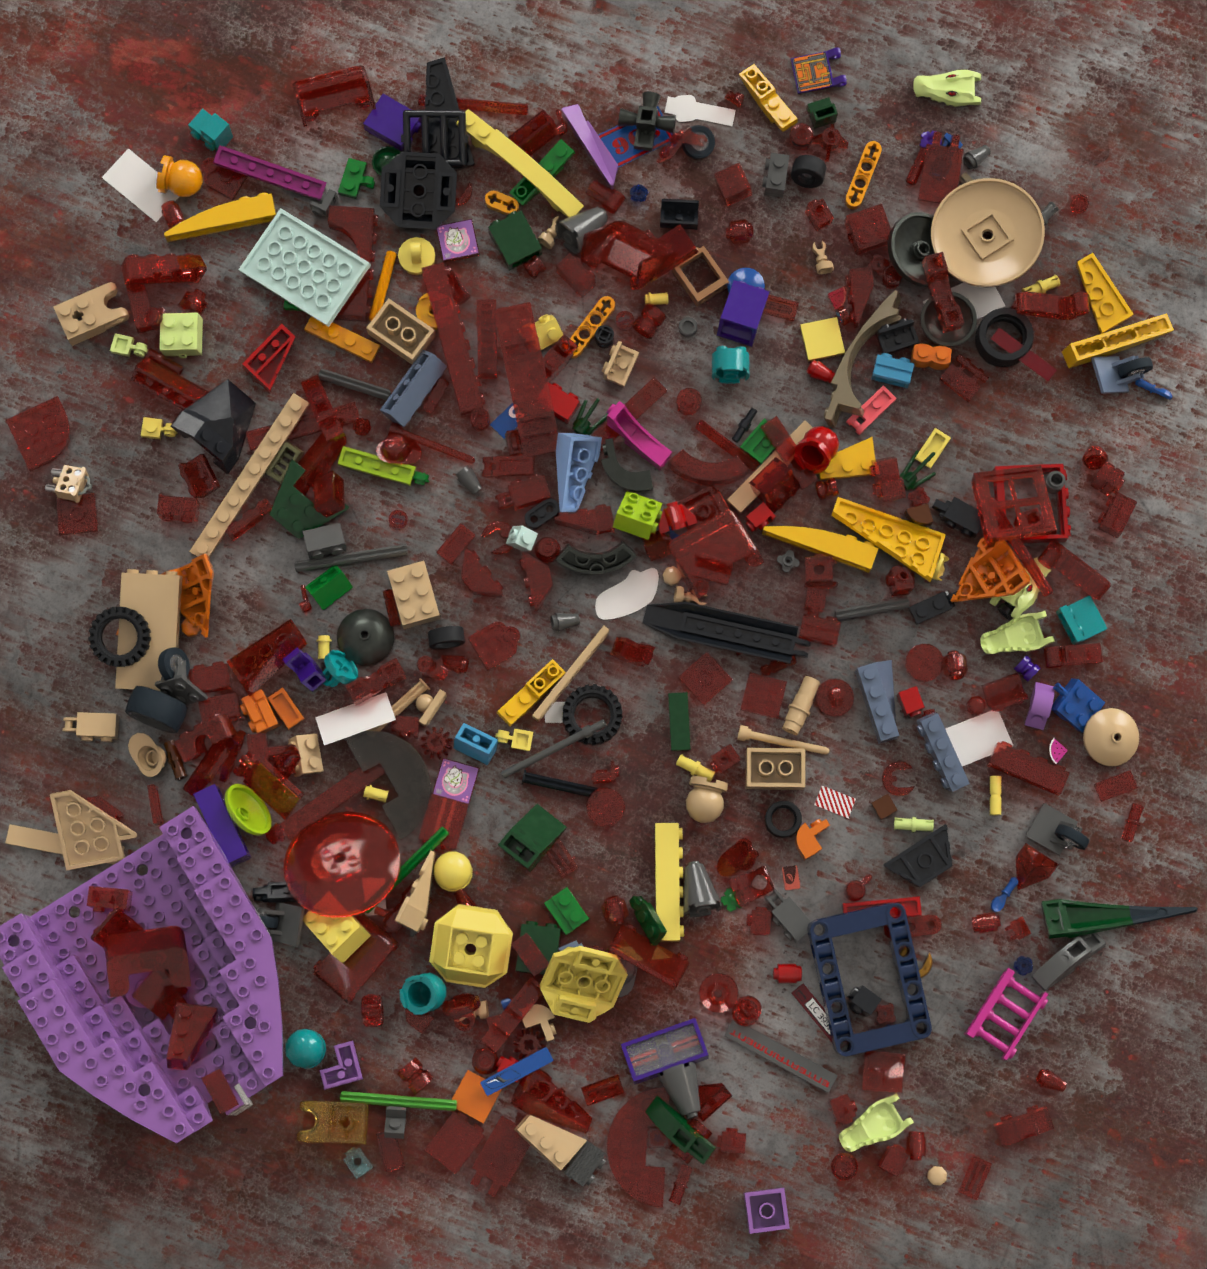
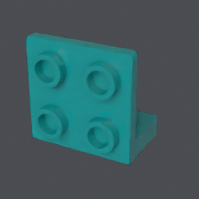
M1087 596L1068 606L1065 605L1056 611L1073 646L1107 629L1091 596Z

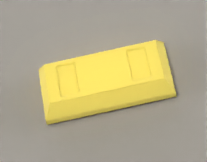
M935 428L915 459L922 463L932 452H935V455L925 465L931 469L951 438Z

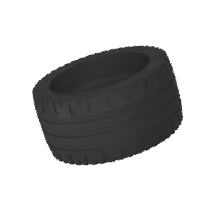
M1011 308L995 309L982 319L975 335L977 351L982 359L991 365L1002 368L1016 365L1020 362L1018 359L1026 355L1032 347L1034 339L1033 327L1029 319L1018 310ZM996 322L1013 324L1022 335V348L1010 354L997 352L989 345L986 339L988 328Z

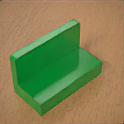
M334 565L305 586V588L321 609L324 610L351 590L353 586L339 567Z

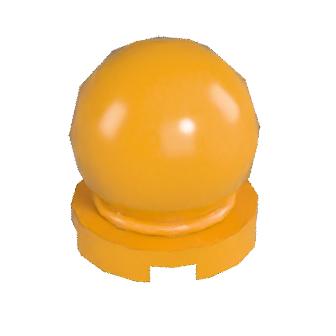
M163 156L160 164H164L162 173L158 172L156 188L159 189L158 192L166 194L170 189L177 196L190 197L201 189L203 183L202 172L195 163L189 160H179L174 163L173 157Z

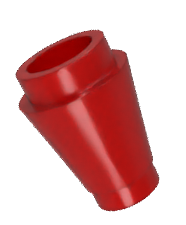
M812 360L806 371L810 375L809 377L829 383L832 382L835 375L832 370L819 360Z

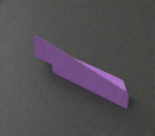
M576 104L562 108V115L573 130L574 135L610 189H614L618 164L590 122L585 120L579 105Z

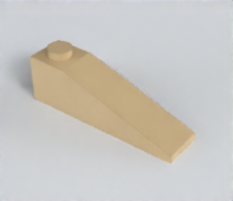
M430 851L419 872V879H416L412 885L410 897L405 898L395 919L397 923L419 933L420 929L424 930L428 923L426 917L435 860L434 851Z

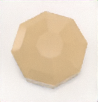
M674 566L666 568L663 573L664 583L669 586L677 585L682 578L680 570Z
M933 1166L928 1170L927 1179L932 1185H942L947 1179V1172L942 1167Z

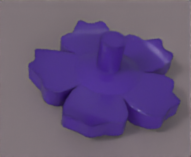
M933 130L931 134L929 131L921 134L920 146L922 149L927 147V151L932 153L936 151V147L938 148L942 145V139L938 138L939 134L937 131Z

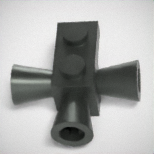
M646 91L642 94L643 106H639L638 114L620 108L618 127L636 125L634 149L652 151L656 128L674 134L676 115L658 116L657 105L661 96L656 92Z

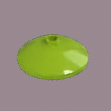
M234 784L230 786L225 793V806L232 821L249 834L261 836L267 833L271 828L272 821L270 812L261 797L245 785Z

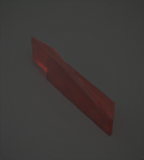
M334 417L298 462L306 471L293 486L306 496L310 487L315 490L318 488L342 451L343 446L346 445V436L343 435L344 419Z

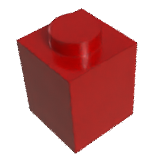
M917 686L898 692L896 696L904 716L910 715L912 718L922 714L921 711L925 706Z

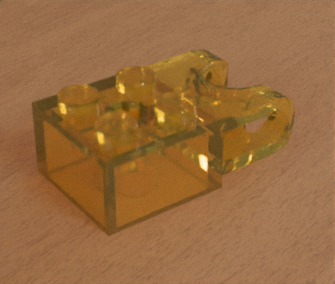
M332 1101L300 1102V1110L312 1113L315 1116L316 1122L310 1130L298 1132V1141L366 1145L368 1104ZM347 1118H349L350 1125L345 1128L342 1123L346 1122Z

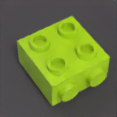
M627 491L616 513L613 528L649 540L651 533L655 534L659 523L657 522H660L663 511H661L663 503Z

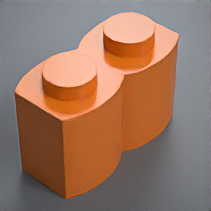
M916 344L911 352V363H914V367L917 368L929 366L935 370L948 369L951 363L952 349L946 346L932 347L928 344Z

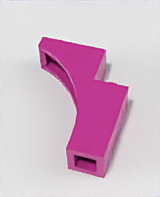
M619 401L616 405L612 404L607 411V425L625 439L624 443L660 471L672 457V451L644 429L622 402Z

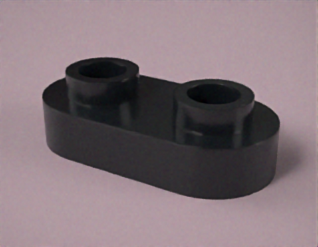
M552 498L545 499L527 511L525 514V524L531 529L540 528L558 515V502ZM551 506L553 507V511L548 512L546 508ZM536 517L538 521L533 523L531 518Z

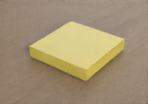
M837 317L800 324L808 362L845 354Z

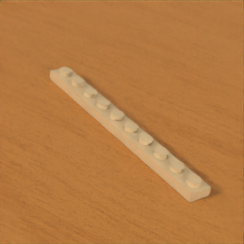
M295 393L292 394L189 551L197 557L207 554L210 558L309 407V402Z

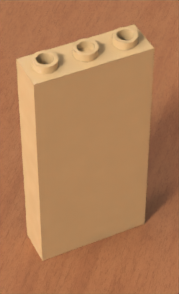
M127 569V573L121 574L120 607L135 610L144 617V620L149 624L148 628L151 630V641L149 642V650L145 652L146 655L140 661L130 666L116 667L115 688L134 689L136 686H143L161 691L155 686V682L161 681L162 677L158 668L159 655L165 649L179 648L182 576L177 575V572L166 571V575L158 574V571L146 570V574H141L139 570ZM119 619L117 655H124L129 653L136 645L137 631L132 623L125 619ZM171 658L170 664L173 665V671L175 672V659Z

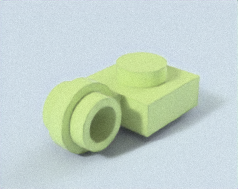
M115 333L110 352L130 357L131 350H133L134 355L145 357V354L148 353V346L140 342L133 345L135 340L133 337Z

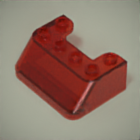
M174 925L109 935L105 939L104 948L110 998L123 996L128 992L129 974L169 969L170 981L175 987L191 986L185 934L181 927Z

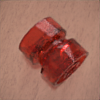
M647 303L642 309V316H638L635 319L632 327L643 337L652 339L658 330L656 326L659 327L663 324L666 315L659 308Z
M417 1057L412 1059L397 1073L403 1082L409 1083L408 1087L415 1095L434 1079L428 1070L422 1069L423 1064Z

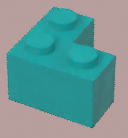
M203 108L188 124L191 131L190 134L196 140L201 139L204 141V145L210 151L215 150L217 152L219 145L225 147L233 138L229 124L216 113L211 115Z

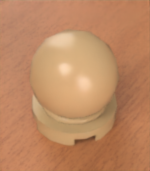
M692 776L689 784L694 789L689 792L686 798V810L690 817L697 822H713L721 815L724 809V800L721 794L722 792H727L728 783L720 780L712 783L707 782V777Z

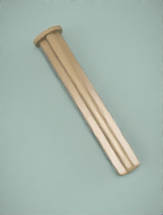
M419 678L420 681L391 706L395 717L427 689L430 690L421 678ZM389 723L366 730V733L372 738Z

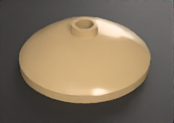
M1115 708L1103 709L1092 715L1086 723L1083 733L1084 746L1090 757L1099 764L1118 766L1130 760L1135 754L1139 744V731L1133 718L1126 712ZM1115 734H1118L1119 737L1117 741L1114 739Z

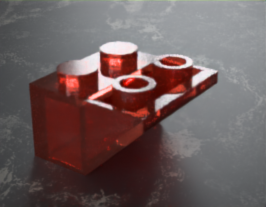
M777 457L749 482L755 495L773 513L781 509L785 502L800 489L792 469Z

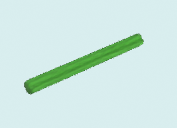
M342 1091L340 1094V1101L346 1103L455 1111L457 1109V1101L449 1099Z

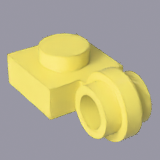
M143 417L141 437L161 440L162 432L168 437H175L178 432L171 427L172 423H166L163 427L162 419Z
M514 728L513 736L509 735V731L498 730V733L495 735V738L500 743L508 744V740H512L511 748L530 751L533 732Z

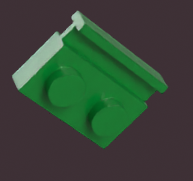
M764 418L743 442L740 449H743L751 458L762 465L785 438V435Z
M568 887L544 902L565 935H568L589 920Z

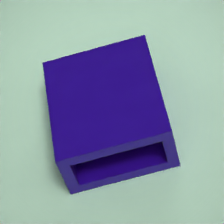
M382 94L363 123L364 130L402 152L404 151L403 142H401L403 111L411 109ZM410 117L411 143L414 133H418L421 129V118Z

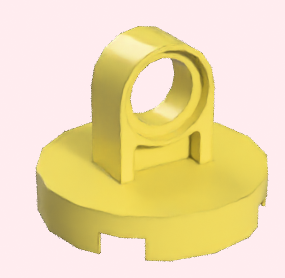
M410 238L399 248L398 259L400 266L409 274H425L435 264L436 255L434 247L424 238Z

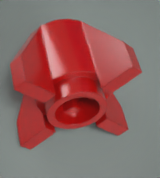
M675 501L666 504L667 508L663 509L658 527L661 534L670 531L669 526L671 530H678L686 527V521L688 526L697 524V520L690 510L683 504H678Z

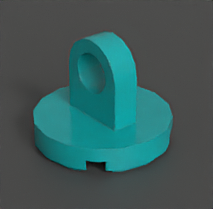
M339 650L330 651L324 659L326 668L323 674L327 680L323 685L335 687L340 682L348 685L352 684L358 677V669L355 663L346 659V654Z

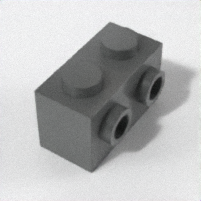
M771 153L770 159L766 158L765 170H768V174L763 177L762 187H765L764 195L783 198L790 155Z
M340 523L303 531L309 559H321L325 555H338L346 551Z

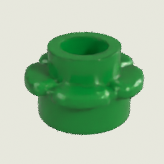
M415 471L414 476H412L414 483L425 486V482H430L428 474Z

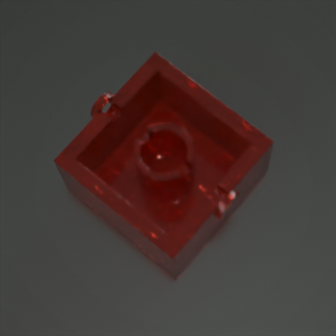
M882 204L849 214L844 219L849 233L847 237L849 242H852L856 255L888 245L891 227Z

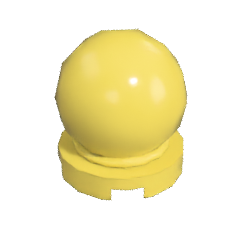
M449 851L442 854L436 860L433 866V875L437 884L442 889L449 892H458L470 884L473 877V869L469 859L464 854L457 851Z

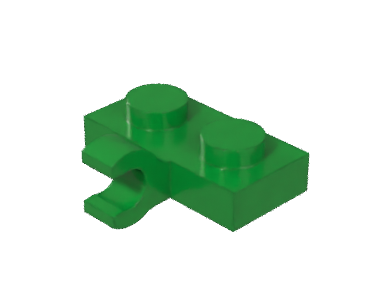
M348 158L338 190L339 195L357 199L361 186L370 189L374 188V178L364 176L367 168L366 162Z

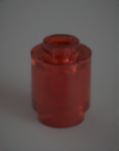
M174 200L165 202L161 206V213L170 229L186 220L179 205Z
M995 912L977 914L976 917H971L974 933L998 931V927H1001L1000 916L995 915Z
M910 1131L906 1137V1156H909L910 1160L922 1161V1157H926V1137H924V1132Z

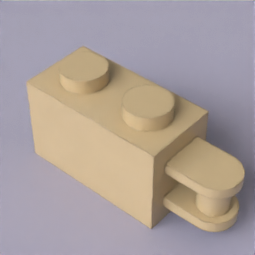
M77 712V718H63L65 728L62 731L76 733V736L81 738V741L92 742L94 738L101 739V742H112V739H118L119 716L117 714ZM73 722H77L76 728H73Z

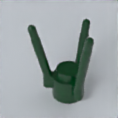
M599 398L595 400L583 418L582 414L588 402L584 400L577 418L573 422L572 430L577 434L590 435L593 430L607 419L608 413L590 427L591 423L588 421V418L600 401Z
M916 450L903 472L899 475L898 483L905 490L909 491L912 489L914 491L919 485L936 475L933 472L916 482L918 479L916 474L931 460L935 452H932L913 472H908L919 453V450Z

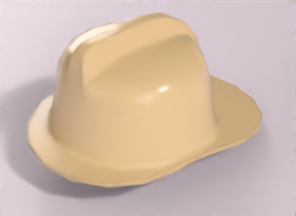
M137 733L130 738L128 744L129 752L140 771L147 777L158 775L161 769L165 767V751L156 745L150 736L144 733Z

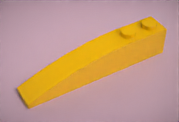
M260 193L256 197L251 198L244 196L239 198V200L205 210L164 233L167 242L271 222L276 215L272 193Z
M1166 313L1071 343L1062 351L1068 368L1091 362L1093 357H1107L1173 332L1174 329Z
M764 526L762 532L763 535L868 573L872 568L879 549L873 543L868 541L860 542L852 535L844 536L813 528Z

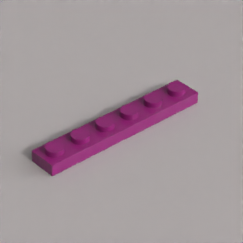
M221 145L218 147L213 162L214 165L321 201L327 183Z

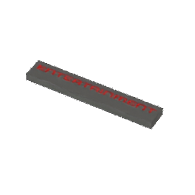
M736 1019L732 1020L724 1035L827 1093L830 1092L838 1076Z

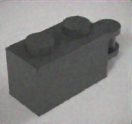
M774 888L772 894L764 897L774 909L770 913L772 915L771 920L776 926L781 925L785 930L784 935L789 941L794 940L796 943L808 933L807 927L811 921L790 897L784 899ZM779 898L782 903L776 906L773 902Z

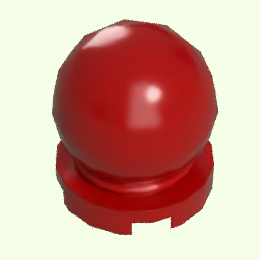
M824 426L810 429L795 446L794 459L803 470L807 468L814 471V474L822 473L827 469L831 459L838 452L839 440L836 433Z

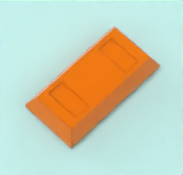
M283 687L267 698L288 730L304 720V717Z

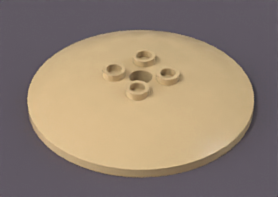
M995 178L976 179L955 188L938 206L931 226L932 247L942 267L959 281L977 287L1001 286L1020 278L1038 259L1045 236L1043 216L1035 200L1014 183ZM986 231L993 234V237L989 240L982 237V234Z

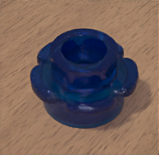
M640 184L632 187L630 190L631 199L635 202L645 201L648 195L647 188Z
M1020 956L1016 959L1014 969L1018 971V974L1026 975L1032 972L1033 962L1029 957Z

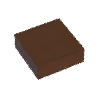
M889 794L871 803L880 820L898 811Z

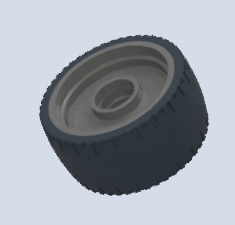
M136 686L128 700L125 712L130 717L146 725L169 733H177L185 719L188 707L167 694L147 687Z

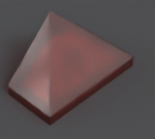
M722 1083L698 1086L701 1111L698 1112V1117L704 1122L732 1097L731 1093Z

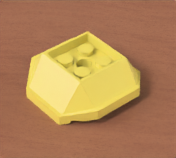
M458 904L435 922L429 962L446 982L486 988L507 974L513 932L503 920L498 910ZM466 945H475L476 951L468 952Z
M583 946L567 947L563 951L553 953L540 983V989L553 1015L590 1023L597 1016L614 1007L628 974L616 954Z

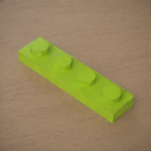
M343 446L338 460V466L411 486L412 476H414L416 471L415 466Z

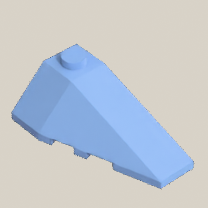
M558 433L556 464L560 512L578 511L585 494V485L588 478L591 479L593 474L591 470L600 456L601 437L576 433Z

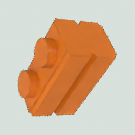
M262 689L241 699L243 704L240 707L243 714H248L251 720L248 722L252 733L256 732L260 736L280 726Z

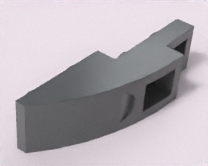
M1097 933L1087 934L1082 937L1078 936L1051 957L1036 971L1032 978L1045 992L1074 972L1075 967L1104 948L1106 942Z

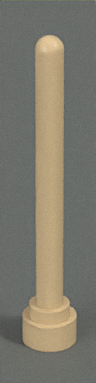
M740 725L737 740L740 741L754 739L791 748L805 749V751L824 755L829 753V748L753 732L751 731L752 729H748V726Z

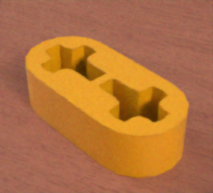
M494 190L489 191L485 195L486 206L504 215H508L513 211H519L518 201L510 196ZM495 196L498 202L494 201L491 204L489 198L492 199ZM513 203L515 209L512 208L509 211L506 205Z

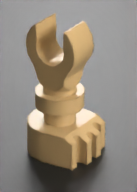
M559 216L553 219L551 228H548L546 233L542 232L538 237L539 243L549 250L555 244L553 238L557 236L555 225L559 220Z
M822 241L821 243L822 249H817L814 242L812 250L817 256V273H831L834 271L832 261H827L825 242Z
M676 586L674 603L685 601L704 606L706 603L699 602L698 597H707V594L703 592L698 594L684 593L682 586Z
M487 1000L480 1001L478 1008L476 1006H471L468 1009L457 1007L454 1010H461L464 1013L463 1017L455 1018L458 1021L471 1016L472 1018H477L478 1015L480 1019L489 1018Z

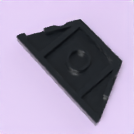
M947 825L941 826L883 864V866L919 888L953 866Z

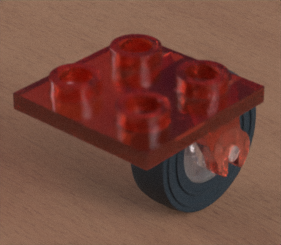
M695 125L684 130L681 129L678 133L674 132L669 139L670 144L667 147H663L659 152L660 158L657 162L660 164L670 160L680 146L689 157L703 159L712 153L715 147V137L709 128L702 125Z

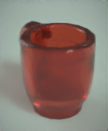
M867 874L861 881L852 880L848 882L844 887L845 897L852 902L863 899L866 893L865 885L872 880V875Z

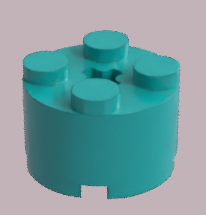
M718 346L712 354V379L718 378L720 383L736 384L740 383V379L745 378V381L749 379L750 361L746 347L727 348L726 346Z

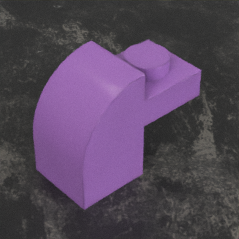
M1035 682L1030 698V707L1025 720L1026 726L1044 730L1053 704L1054 686Z

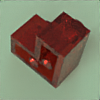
M892 456L871 460L872 465L869 466V471L875 481V484H872L874 496L877 495V498L883 502L906 498L904 480L899 475L897 458Z

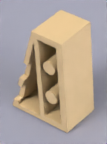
M526 1115L514 1129L557 1170H562L587 1141L532 1115Z

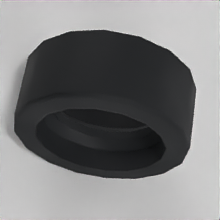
M445 626L430 630L428 632L429 647L431 649H448L465 644L463 627Z
M780 800L773 803L765 814L767 830L778 838L793 836L799 830L802 823V815L799 808L789 801ZM786 808L793 813L795 820L790 829L781 831L773 825L772 815L777 809Z

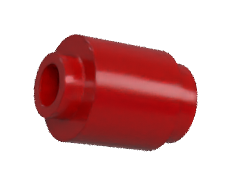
M777 964V968H773V979L777 980V983H797V981H802V967L796 964Z

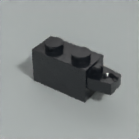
M956 497L951 502L947 500L946 503L936 499L932 506L933 509L940 512L939 516L942 517V521H944L947 527L960 530L961 534L968 538H975L988 516L986 513Z

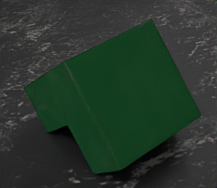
M829 97L807 104L806 109L814 129L836 122L838 112L835 104L831 103Z

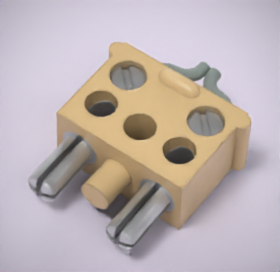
M64 465L62 470L52 468L51 474L60 476L59 478H53V483L57 485L46 484L45 486L46 491L55 492L58 498L72 500L76 503L80 502L82 494L92 488L85 467L79 468Z

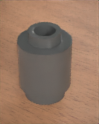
M1059 471L1050 472L1043 482L1044 489L1051 494L1058 493L1065 485V476Z

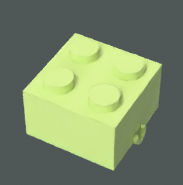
M198 313L160 314V351L164 356L187 358V356L202 355L203 319Z

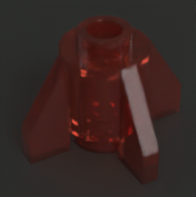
M830 124V127L825 129L823 133L811 138L812 143L821 144V147L826 150L825 161L829 162L831 151H834L837 147L848 148L849 142L840 135L838 129L834 128V124Z

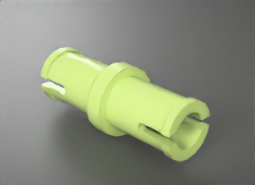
M895 817L894 830L933 832V819H916V817H912V819Z

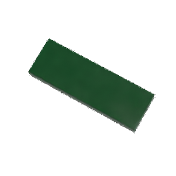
M688 692L668 693L671 751L691 750Z

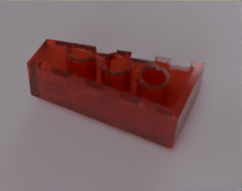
M290 619L226 662L248 695L251 696L285 665L283 659L297 647L301 650L308 643Z

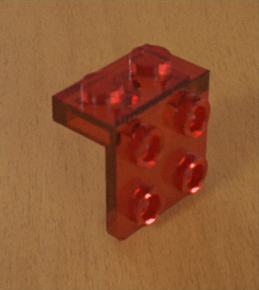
M115 908L107 915L104 922L94 930L91 939L122 963L148 932L123 911Z

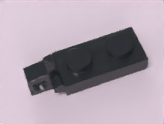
M948 591L941 592L910 606L908 609L916 625L955 607L954 602L950 600L953 594L956 595L957 591L951 594Z
M307 881L268 882V885L253 888V900L266 903L307 901Z

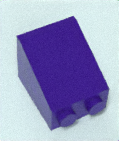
M733 280L720 318L717 336L752 347L770 291L762 287L748 285L743 281Z

